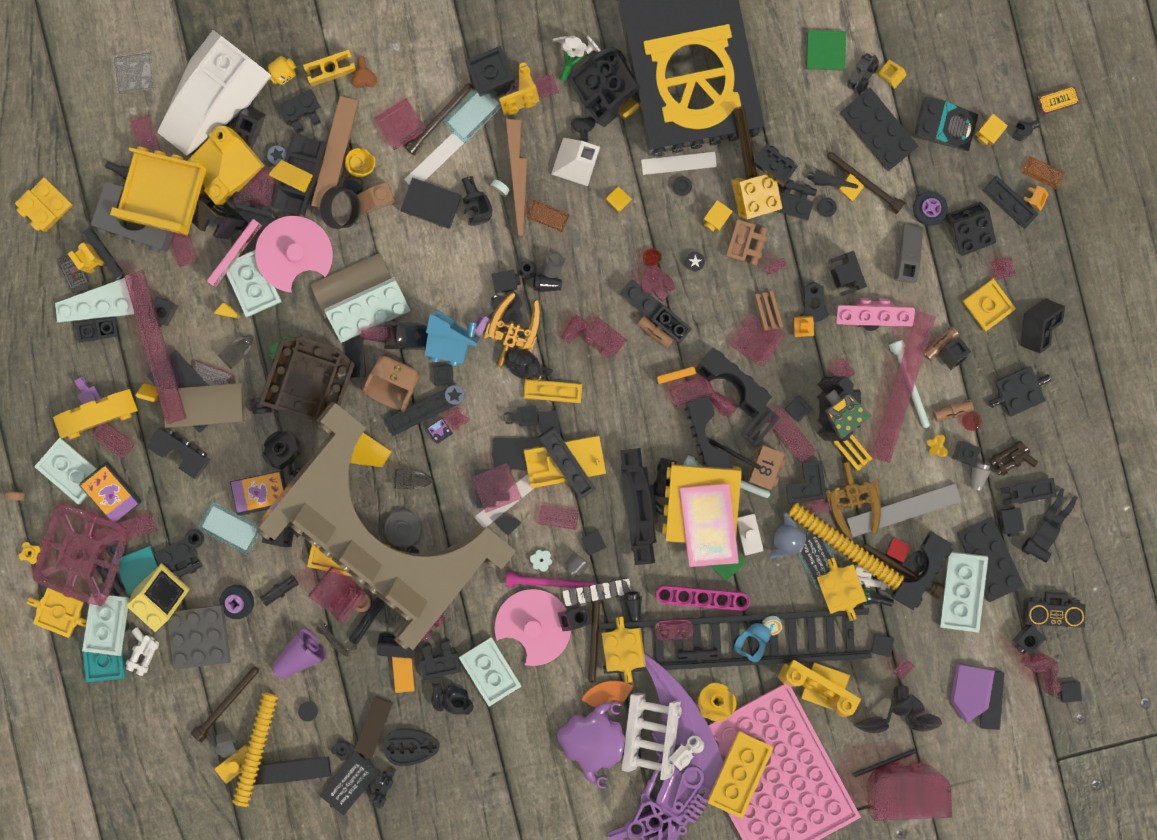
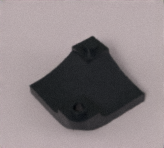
M614 47L598 52L568 77L584 107L589 109L596 123L603 127L619 116L618 112L622 106L640 89L639 84L625 62L626 58L623 53Z

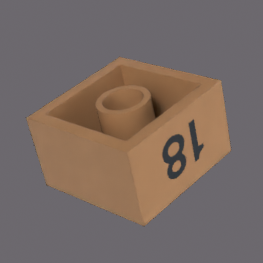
M759 445L753 462L761 465V469L758 470L751 466L746 481L769 490L772 487H776L779 480L777 473L779 469H783L786 458H783L785 453Z

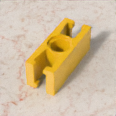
M346 50L303 65L307 75L311 74L310 71L320 68L323 72L322 75L315 78L308 76L310 85L313 87L354 73L357 70L354 63L340 68L338 62L347 58L353 59L351 52ZM334 64L335 70L330 73L326 72V66Z
M84 242L78 246L79 250L77 252L71 251L68 253L77 268L87 273L96 271L94 267L98 264L100 266L105 264L94 247Z

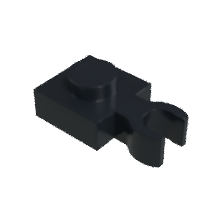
M536 405L517 407L518 413L516 414L512 412L504 413V415L510 414L512 416V421L505 422V424L519 421V427L538 425Z

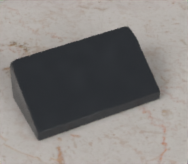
M364 339L346 340L345 355L355 364L350 378L366 377Z
M379 633L377 643L378 656L415 659L417 646L414 650L409 647L404 649L394 640L396 638L394 634Z

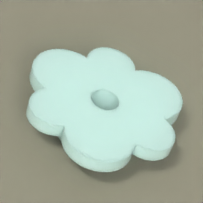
M537 550L536 554L530 557L533 568L546 571L548 565L552 564L550 552Z

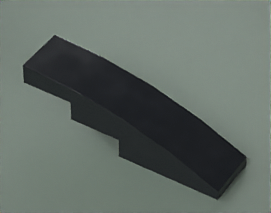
M301 758L292 761L258 765L259 770L256 771L258 774L255 777L256 782H253V785L293 782L332 776L330 758Z

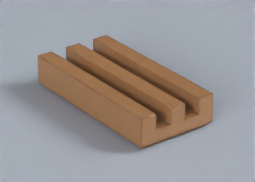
M769 291L768 293L755 294L753 297L763 332L782 329L783 324L774 292ZM767 297H769V301H770V304H771V308H772V311H773V315H774V318H775L776 325H775V323H774V319H773V316H772V312H771L770 305H769V302H768V298H767ZM762 298H763V302H764V305H765L766 314H767L768 319H769L770 327H768V325H767V321H766L765 314H764V311H763V307H762V304H761V300H760V299H762Z

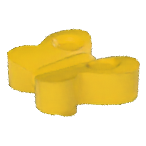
M943 434L927 441V445L931 447L929 455H938L940 457L948 455V450L943 446L945 441Z

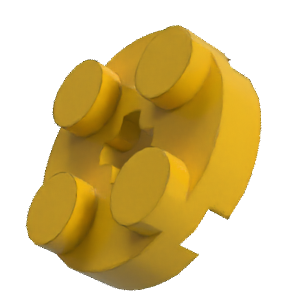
M711 683L700 692L698 707L701 716L717 722L728 720L735 711L737 703L734 694L728 691L729 688L720 683ZM715 698L718 699L721 705L717 706L714 704Z

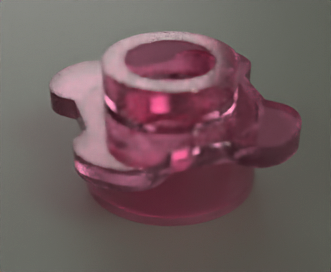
M459 407L455 408L451 414H446L445 420L449 421L453 430H458L459 426L468 422V418L462 414V410Z

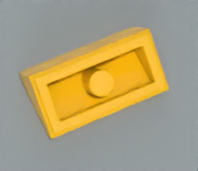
M283 160L269 173V176L304 193L313 177L312 174Z

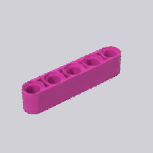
M660 585L655 591L656 598L663 604L730 610H745L750 605L749 597L740 591ZM663 589L669 591V597L666 599L659 597V592ZM681 591L688 592L687 600L681 601L678 599ZM700 593L707 594L705 602L701 603L697 600ZM720 594L726 595V602L723 604H718L716 600ZM739 596L745 597V603L742 606L736 605V599Z

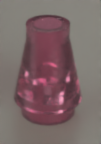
M578 315L574 318L572 317L561 338L570 344L586 330L588 323Z
M380 324L362 329L361 336L363 340L385 343L391 339L390 326H385V324Z
M717 391L710 397L711 402L720 413L728 418L738 408L735 401Z

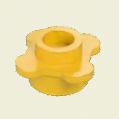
M29 542L23 543L19 559L35 564L41 548L30 545Z

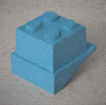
M434 310L429 316L426 331L428 338L425 356H429V360L440 362V359L446 360L448 364L454 366L463 364L467 358L469 346L476 347L480 342L481 338L474 334L477 323L469 321L468 329L466 330L455 324V320Z

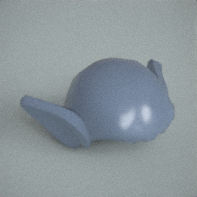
M784 513V524L778 527L774 534L773 543L775 549L769 555L770 559L787 556L788 554H799L804 548L806 535L798 528L788 513Z

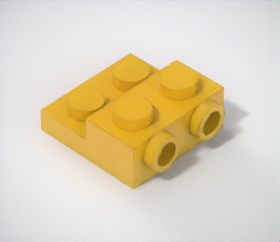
M45 177L15 203L18 206L16 211L24 218L28 216L32 220L30 224L37 231L41 229L44 232H47L73 206Z

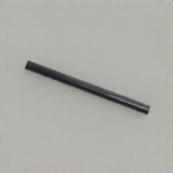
M713 439L709 440V443L727 451V453L758 470L761 469V465Z
M916 749L854 772L853 775L858 777L917 753Z

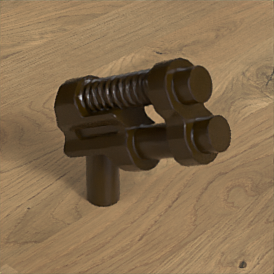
M1022 441L1014 443L1013 446L1001 453L992 455V458L989 460L992 466L997 465L998 468L995 469V472L998 476L1001 474L1004 476L1013 467H1020L1023 461L1033 467L1038 464V461L1029 455L1031 451ZM1010 456L1011 460L1003 464L1002 459Z

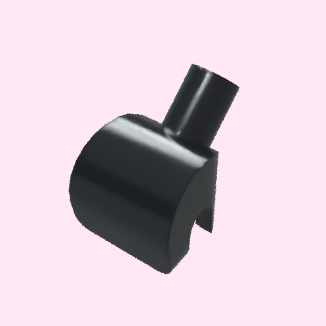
M1020 120L1016 125L1018 129L1013 133L1012 138L1017 141L1025 140L1032 134L1033 129L1040 127L1039 120L1030 123Z

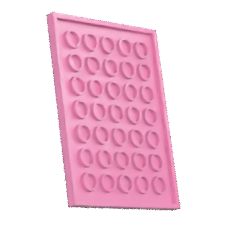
M782 684L735 709L728 720L721 722L713 721L708 724L720 750L723 763L737 731L774 747L743 819L728 813L742 840H820L861 818L791 687Z

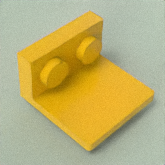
M767 174L746 180L742 178L731 179L739 217L750 219L782 209L778 184Z

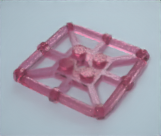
M57 505L46 536L41 542L43 545L34 569V581H37L42 586L63 593L65 597H73L92 605H104L109 596L116 572L120 569L119 563L127 542L128 529L116 522L99 517L97 513H89L70 505ZM67 513L87 520L83 534L74 532ZM59 519L66 532L62 545L52 541ZM95 523L117 531L100 541L90 538ZM119 538L112 562L109 563L99 559L103 546ZM50 547L60 550L56 564L43 570ZM82 550L83 557L78 560L79 556L76 553ZM97 565L109 569L101 594L93 577ZM59 569L69 572L65 586L45 579V576ZM77 575L86 579L93 597L74 590L73 586Z

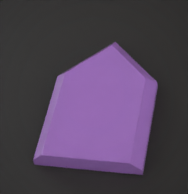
M956 663L950 702L964 722L968 723L989 708L995 671Z

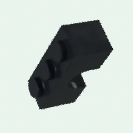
M158 428L146 448L162 458H166L173 449L179 450L183 455V461L178 469L190 477L198 479L211 460L206 457L208 453L200 448L194 449L191 447L192 443L183 437L180 440L174 436L175 432L170 428Z

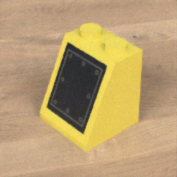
M161 563L135 587L126 606L156 632L169 620L190 588Z

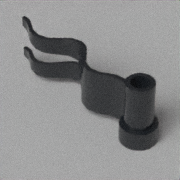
M1060 488L1056 500L1046 511L1042 525L1033 539L1028 538L1021 548L1022 552L1027 555L1031 554L1045 563L1051 557L1052 553L1048 550L1058 537L1062 522L1071 513L1078 498L1074 495L1067 507L1053 518L1061 505L1065 490L1063 488Z

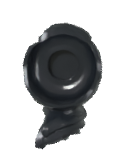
M526 350L509 351L506 357V367L509 368L514 376L520 379L533 378L539 381L553 372V369L540 366L538 358Z
M432 683L433 693L431 702L436 711L446 710L455 715H469L473 711L474 705L469 699L466 689L450 685L443 691L439 684Z

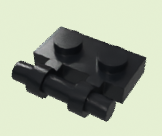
M789 179L784 185V193L779 192L782 209L775 212L808 221L813 202L806 199L808 195L815 196L817 189L811 188L808 184L794 183V180ZM791 190L801 192L800 198L790 195Z
M185 539L154 553L158 564L162 563L179 579L188 573L193 574L197 572V569L203 567L200 560L193 562L191 557L198 553L195 548H191L186 544ZM185 560L186 566L178 570L176 564Z

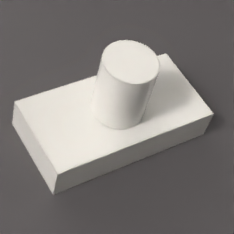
M755 514L738 517L737 526L744 555L764 551Z

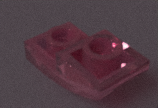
M699 377L675 386L669 392L675 406L679 407L686 405L687 402L710 396L714 393L710 382L704 377Z

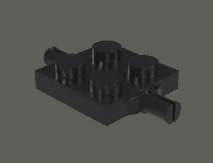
M1027 366L996 380L995 384L999 397L989 400L991 408L1003 404L1008 415L1012 417L1043 403L1046 400L1042 393L1041 385L1051 382L1050 376L1047 374L1038 379L1032 367Z

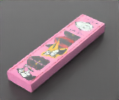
M254 219L249 223L208 278V283L215 287L219 284L262 226Z

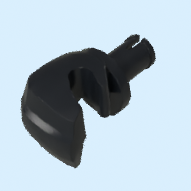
M473 176L463 178L461 181L467 194L463 198L464 204H467L464 214L469 210L475 212V215L468 219V225L476 226L488 222L492 217L493 209L487 195L477 190Z

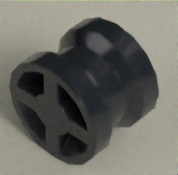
M260 398L251 399V403L254 406L252 414L272 412L270 407L259 404Z

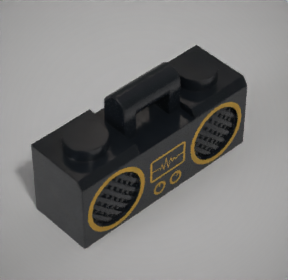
M1045 592L1044 601H1042L1041 597H1030V600H1024L1023 623L1027 625L1085 628L1086 604L1080 603L1079 599H1068V602H1065L1066 594L1062 592ZM1050 600H1060L1059 604H1050Z

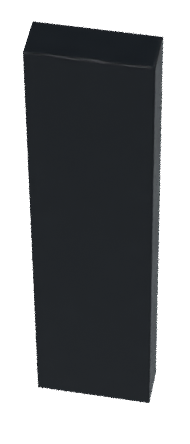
M447 389L406 408L405 412L400 411L385 418L392 435L395 436L456 406L446 400L445 392Z
M554 426L538 436L580 500L596 489Z

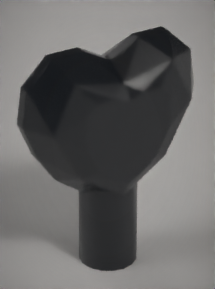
M575 117L571 120V126L580 133V140L587 142L588 132L594 128L596 122L592 117Z

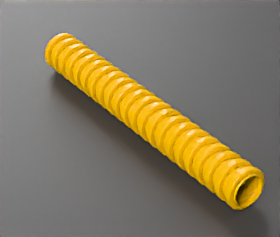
M795 503L789 511L788 515L793 517L794 521L797 520L798 524H803V527H807L808 531H813L812 534H817L818 538H823L822 541H827L828 545H833L832 548H837L838 552L842 551V555H847L848 559L852 558V561H856L858 566L862 565V568H866L868 573L872 572V575H876L878 580L882 579V582H886L888 587L892 586V589L895 590L904 580L903 575L899 576V573L894 572L893 568L889 569V566L884 565L883 561L879 562L878 558H873V554L869 555L868 551H863L864 548H859L858 544H853L854 541H849L848 537H843L844 534L840 535L838 530H833L834 527L830 528L828 523L825 524L824 520L820 521L819 517H815L814 513L810 514L808 509L804 510V507H800L799 503Z

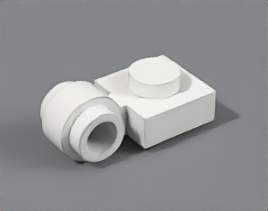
M691 736L686 746L681 745L669 760L681 771L694 757L692 753L703 751L704 742L698 736Z

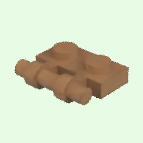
M737 219L726 257L745 262L746 255L751 256L750 264L757 266L758 260L762 257L761 250L763 244L767 241L766 234L768 229L760 227L758 234L754 232L755 224ZM751 239L757 240L754 250L749 249Z

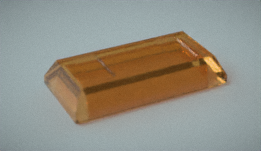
M1030 156L1022 174L1057 190L1065 172Z
M534 200L527 218L563 232L569 214Z

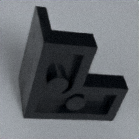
M1044 299L1026 311L1023 317L1021 346L1039 354L1051 346L1053 329L1063 323L1065 306Z

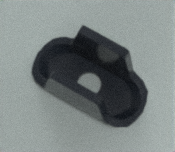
M401 321L385 322V326L397 327V345H384V349L424 350L426 348L428 333H426L427 327L424 324ZM415 331L419 334L418 341L414 339Z

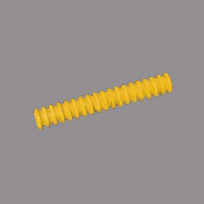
M266 692L261 695L263 696L260 699L261 705H258L260 709L257 711L258 716L255 717L256 722L253 724L255 727L252 728L253 734L250 735L251 740L248 742L250 746H247L248 752L245 753L247 755L244 758L245 764H242L243 770L240 771L242 775L239 776L240 781L237 782L239 786L236 787L237 793L234 794L235 799L232 800L235 805L242 807L249 806L248 800H251L250 794L253 793L251 791L254 788L253 782H256L255 777L258 775L256 771L259 770L258 765L261 764L259 760L262 759L261 753H264L263 747L266 746L264 742L267 741L266 735H269L267 731L271 727L269 726L272 723L271 717L274 716L272 714L275 711L274 705H277L276 700L279 698L277 695Z

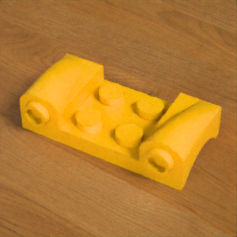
M795 660L789 666L784 664L777 676L784 685L789 687L802 685L808 690L814 689L819 692L818 695L821 698L830 699L827 706L835 710L839 717L853 715L861 700L859 697Z

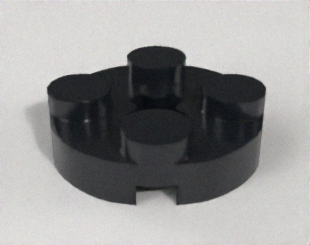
M277 431L271 434L264 443V452L262 451V457L265 462L279 470L290 465L301 454L299 440L289 431ZM282 446L284 449L279 452V448Z

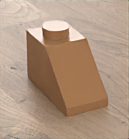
M388 182L369 188L357 195L360 201V216L396 203Z

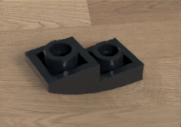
M115 317L76 323L79 343L118 337Z

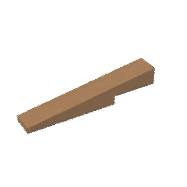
M343 96L339 97L311 204L314 208L320 209L321 199L325 192L339 184L359 100Z
M506 119L518 237L523 238L527 159L520 158L522 121Z

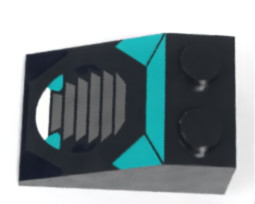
M927 96L922 101L913 137L968 152L978 114L949 102Z

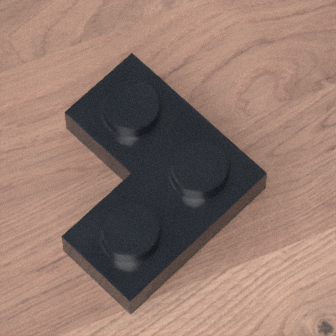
M822 460L802 463L804 482L786 484L788 504L827 498Z

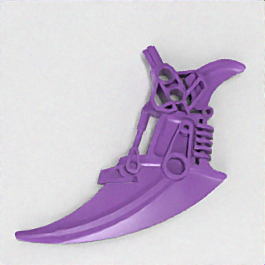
M645 653L646 668L655 684L660 705L669 706L670 702L681 701L680 707L682 712L680 718H678L675 751L681 745L685 747L691 736L700 737L704 742V749L700 753H692L694 757L681 771L675 766L673 775L663 781L656 799L650 797L659 771L655 770L644 791L641 793V803L634 817L626 822L625 826L608 832L610 840H622L627 837L630 839L641 838L642 840H647L646 835L657 831V834L649 837L650 840H677L679 834L685 835L687 833V823L689 821L696 823L697 820L695 818H699V813L702 814L704 812L702 808L706 809L707 805L705 803H707V799L723 765V759L716 740L705 718L701 716L699 708L678 681ZM661 713L662 725H667L668 714ZM653 731L652 736L656 742L665 744L666 733ZM656 751L659 756L657 763H662L663 752ZM651 805L652 811L640 815L644 806ZM652 817H657L660 822L653 825L649 820ZM673 820L677 824H679L678 827H676L671 821ZM668 822V826L662 831L663 823ZM634 824H639L642 829L634 831L631 827Z

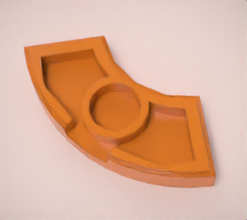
M620 680L598 683L591 687L582 696L581 700L594 708L601 703L611 700H618L624 703L633 685Z

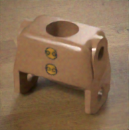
M379 356L374 369L365 383L362 394L369 396L384 406L405 412L421 373L415 368L390 357Z

